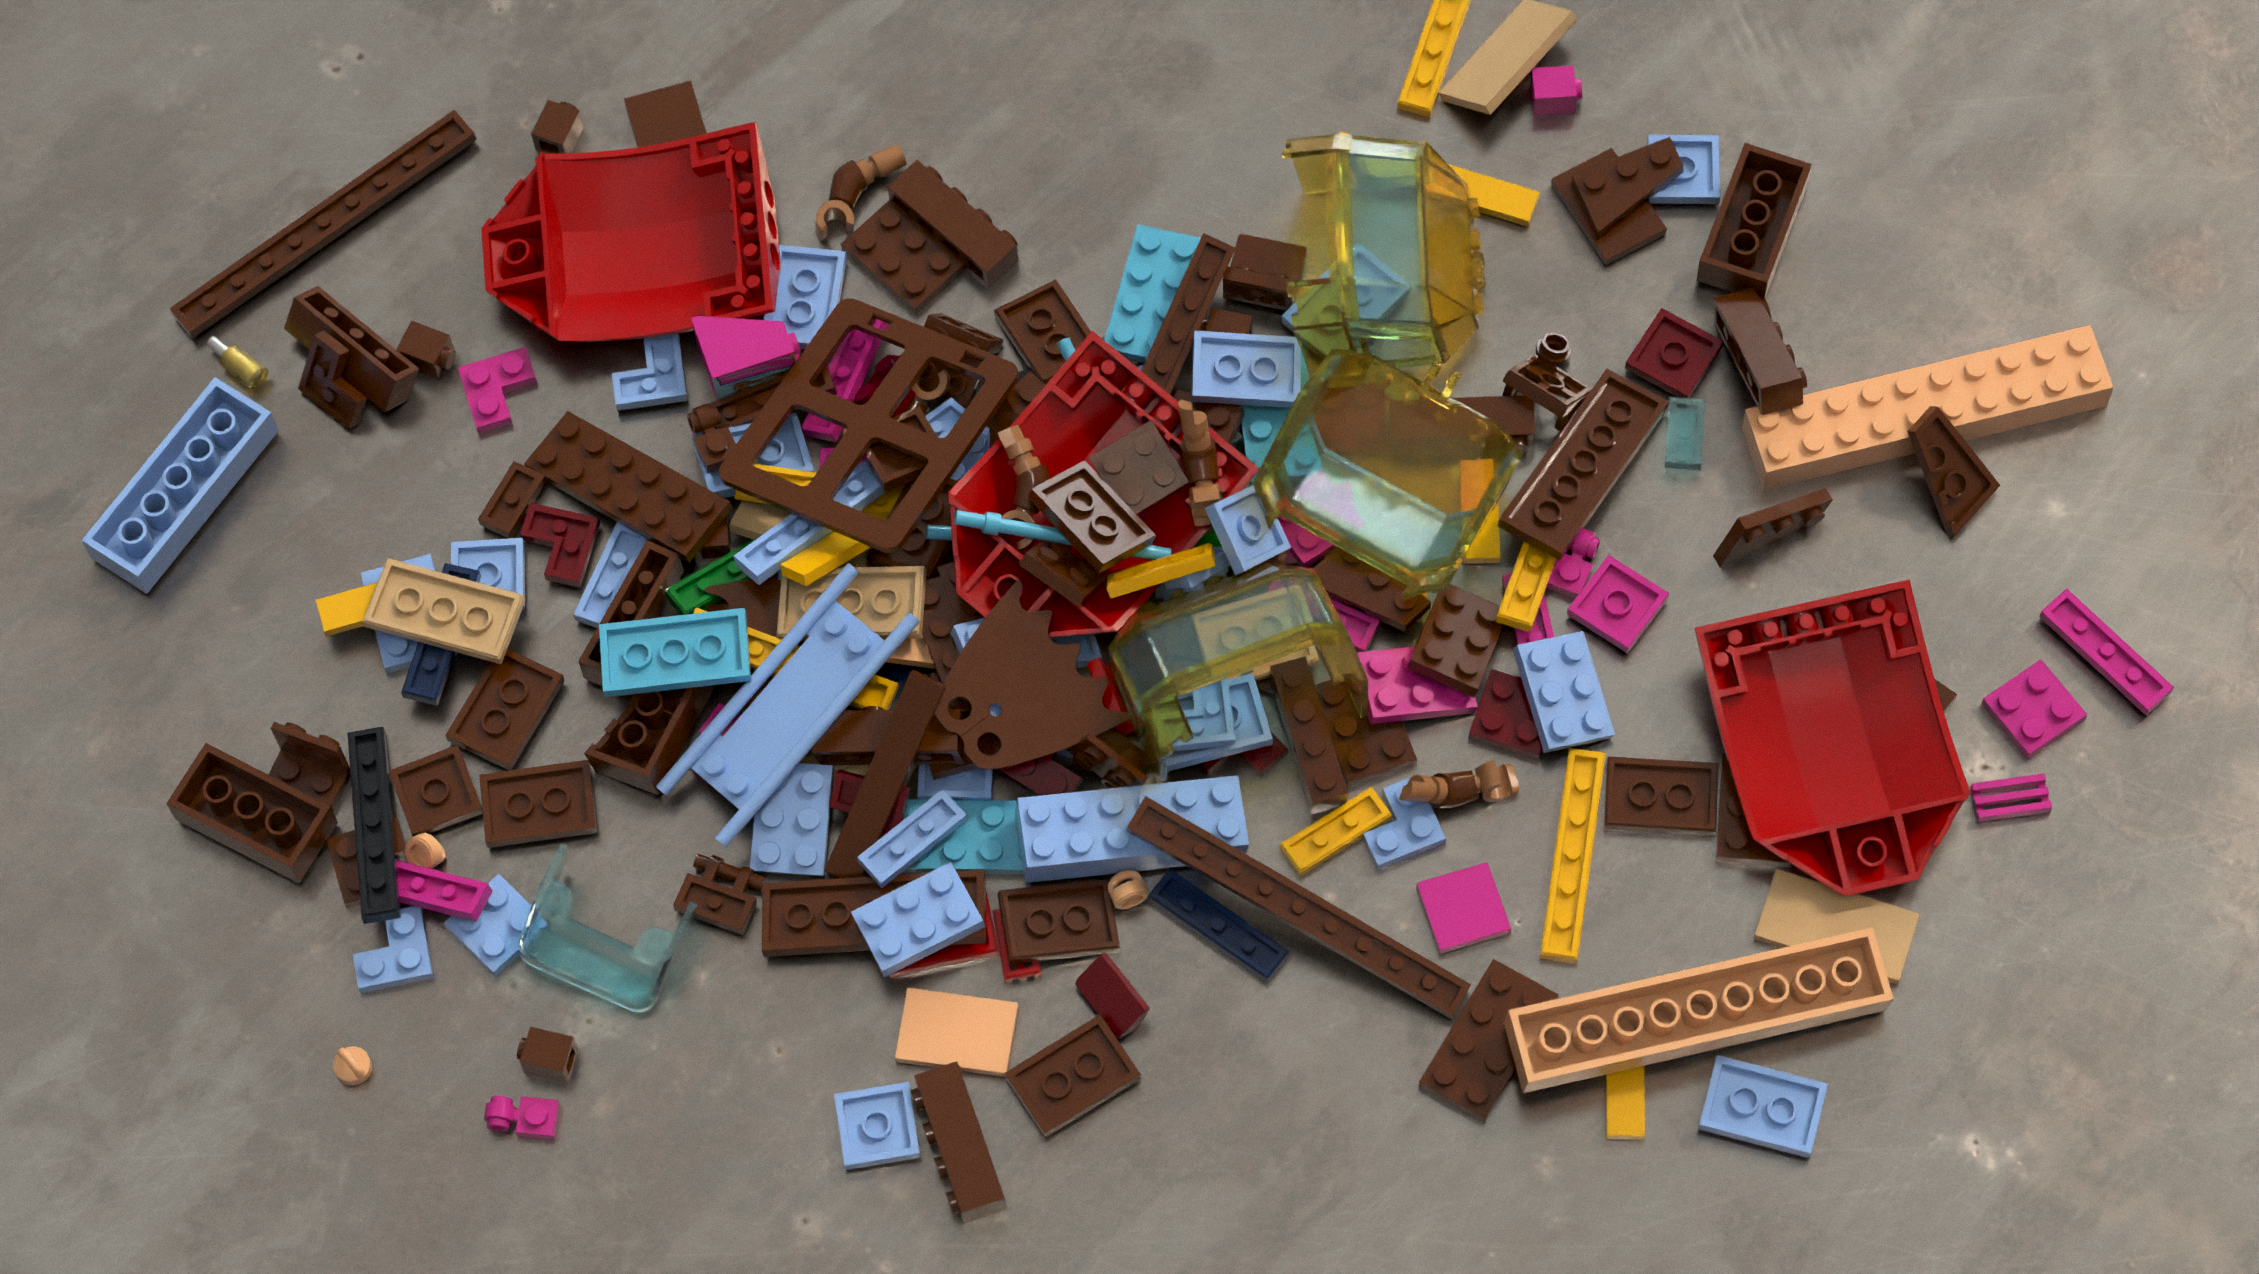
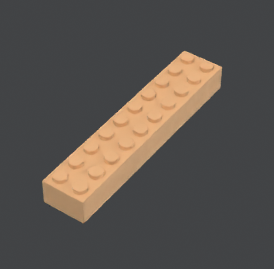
M2091 325L1805 394L1803 395L1802 405L1764 415L1761 414L1757 406L1745 409L1742 430L1764 491L1915 454L1907 431L1930 406H1938L1963 439L1968 441L2106 407L2113 390V385Z
M1868 928L1508 1010L1503 1022L1522 1092L1527 1093L1885 1011L1894 998L1873 928Z

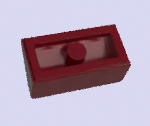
M1106 952L1100 954L1075 982L1076 987L1095 1011L1102 1016L1117 1038L1137 1030L1150 1009Z

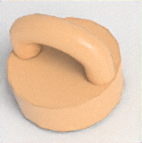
M421 833L410 838L405 846L406 858L413 865L433 869L442 863L446 857L442 845L432 835L427 833Z
M1134 870L1121 871L1114 875L1108 883V891L1114 907L1120 910L1137 906L1146 900L1149 895L1141 875ZM1127 879H1132L1131 881L1125 882L1118 886L1120 882Z
M356 1046L342 1047L338 1049V1054L335 1056L333 1070L342 1083L350 1086L360 1085L370 1077L372 1062L367 1052L362 1048Z

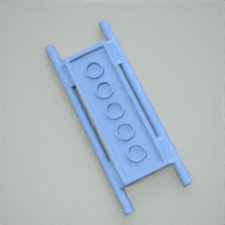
M849 563L751 675V681H746L656 785L667 796L691 768L739 810L715 837L724 847L729 845L920 623L909 612L891 634L883 640L835 601L859 574ZM807 634L809 636L807 640L722 737L720 735L721 732Z

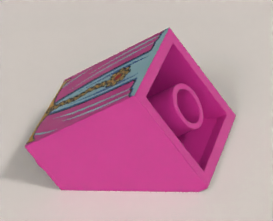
M707 316L691 318L698 350L716 400L789 372L800 357L801 351L794 332L787 333L783 321Z

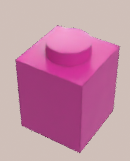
M1574 65L1532 69L1530 88L1533 116L1575 113L1576 100L1582 99L1581 78L1575 79Z

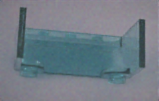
M561 843L536 892L520 936L519 955L521 959L534 968L630 1011L640 1013L650 1010L655 1005L695 923L697 904L690 901L675 933L660 927L647 929L639 937L635 948L567 918L572 907L573 897L570 889L563 883L558 882L567 865L568 846Z

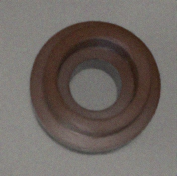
M1557 332L1545 334L1538 340L1535 348L1539 359L1550 365L1565 364L1571 356L1569 340Z

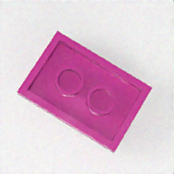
M1415 646L1357 652L1354 657L1370 724L1473 714L1478 708L1476 697L1473 698L1408 669L1407 666Z

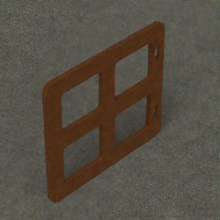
M852 298L842 300L836 305L721 464L719 476L723 484L884 553L896 552L905 544L1019 380L1018 369L1013 362ZM874 319L889 324L885 331L871 325ZM852 330H859L905 349L871 398L864 405L855 404L812 386V383ZM970 356L982 362L978 368H974L963 363L966 357ZM932 362H938L984 381L983 386L950 433L944 438L935 437L891 418L923 371ZM797 409L847 429L814 478L806 486H799L754 467L755 462L792 411ZM876 442L928 462L891 517L887 520L877 519L833 500L867 450Z

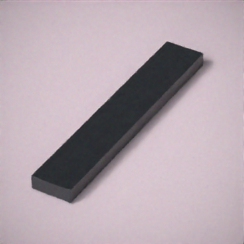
M383 726L348 732L361 918L364 924L401 918L386 732Z

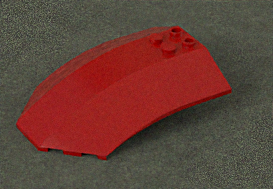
M756 122L676 141L629 149L545 154L542 151L535 159L536 166L524 181L519 179L504 198L506 204L494 219L489 217L481 228L485 291L558 341H615L658 337L694 331L691 318L696 316L747 319L775 312L779 274L781 271L776 208Z
M1094 331L1089 333L1010 426L1019 425L1024 438H1029L1033 445L1034 451L1031 452L1032 456H1037L1041 465H1046L1050 478L1084 460L1095 470L1089 460L1090 456L1152 420L1187 478L1181 453V443L1183 442L1184 434L1181 428L1178 401ZM1209 427L1210 437L1215 441L1218 461V481L1213 484L1220 483L1224 499L1243 490L1260 468ZM999 438L979 461L948 491L956 594L986 618L1016 581L1021 580L1022 588L1019 602L1022 608L1027 612L1052 611L1048 627L1049 638L1117 632L1162 583L1110 599L1106 588V580L1098 592L1078 607L1018 565L1025 553L1042 540L1036 539L1031 548L1019 553L1016 542L1021 541L1025 537L999 532L997 536L984 534L981 529L954 524L956 510L983 515L987 511L1001 514V516L1015 510L1016 507L1012 503L1016 489L1014 478L1017 475L1013 469L1016 463L1015 460H1009ZM1192 485L1185 486L1137 515L1156 535L1152 545L1170 548L1171 555L1194 548L1212 527V524L1205 526L1194 525L1189 497V488L1195 487ZM1041 511L1038 514L1032 515L1035 524L1055 527ZM1068 545L1071 549L1070 552L1080 559H1085L1074 546ZM1130 556L1104 570L1101 574L1107 577L1111 573L1152 560Z
M1910 580L1695 627L1694 631L1719 732L1753 840L1843 897L1918 880L1926 863L1951 826L1952 820L1971 791L1962 770L1940 701Z

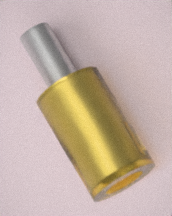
M212 336L207 341V346L221 356L219 364L249 389L255 390L265 382L268 370L237 344L228 347L215 336Z

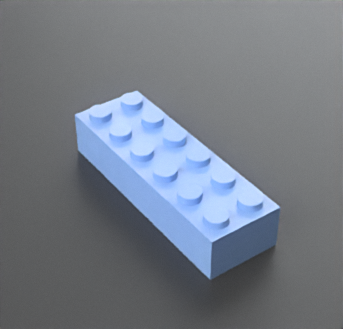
M214 377L82 539L90 557L148 594L278 433L279 429L272 413Z
M1238 775L1018 798L1015 817L1025 883L1116 874L1125 870L1145 871L1186 866L1126 831L1145 796L1247 854L1249 841Z

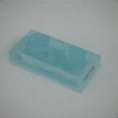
M1669 397L1665 468L1701 471L1706 400Z

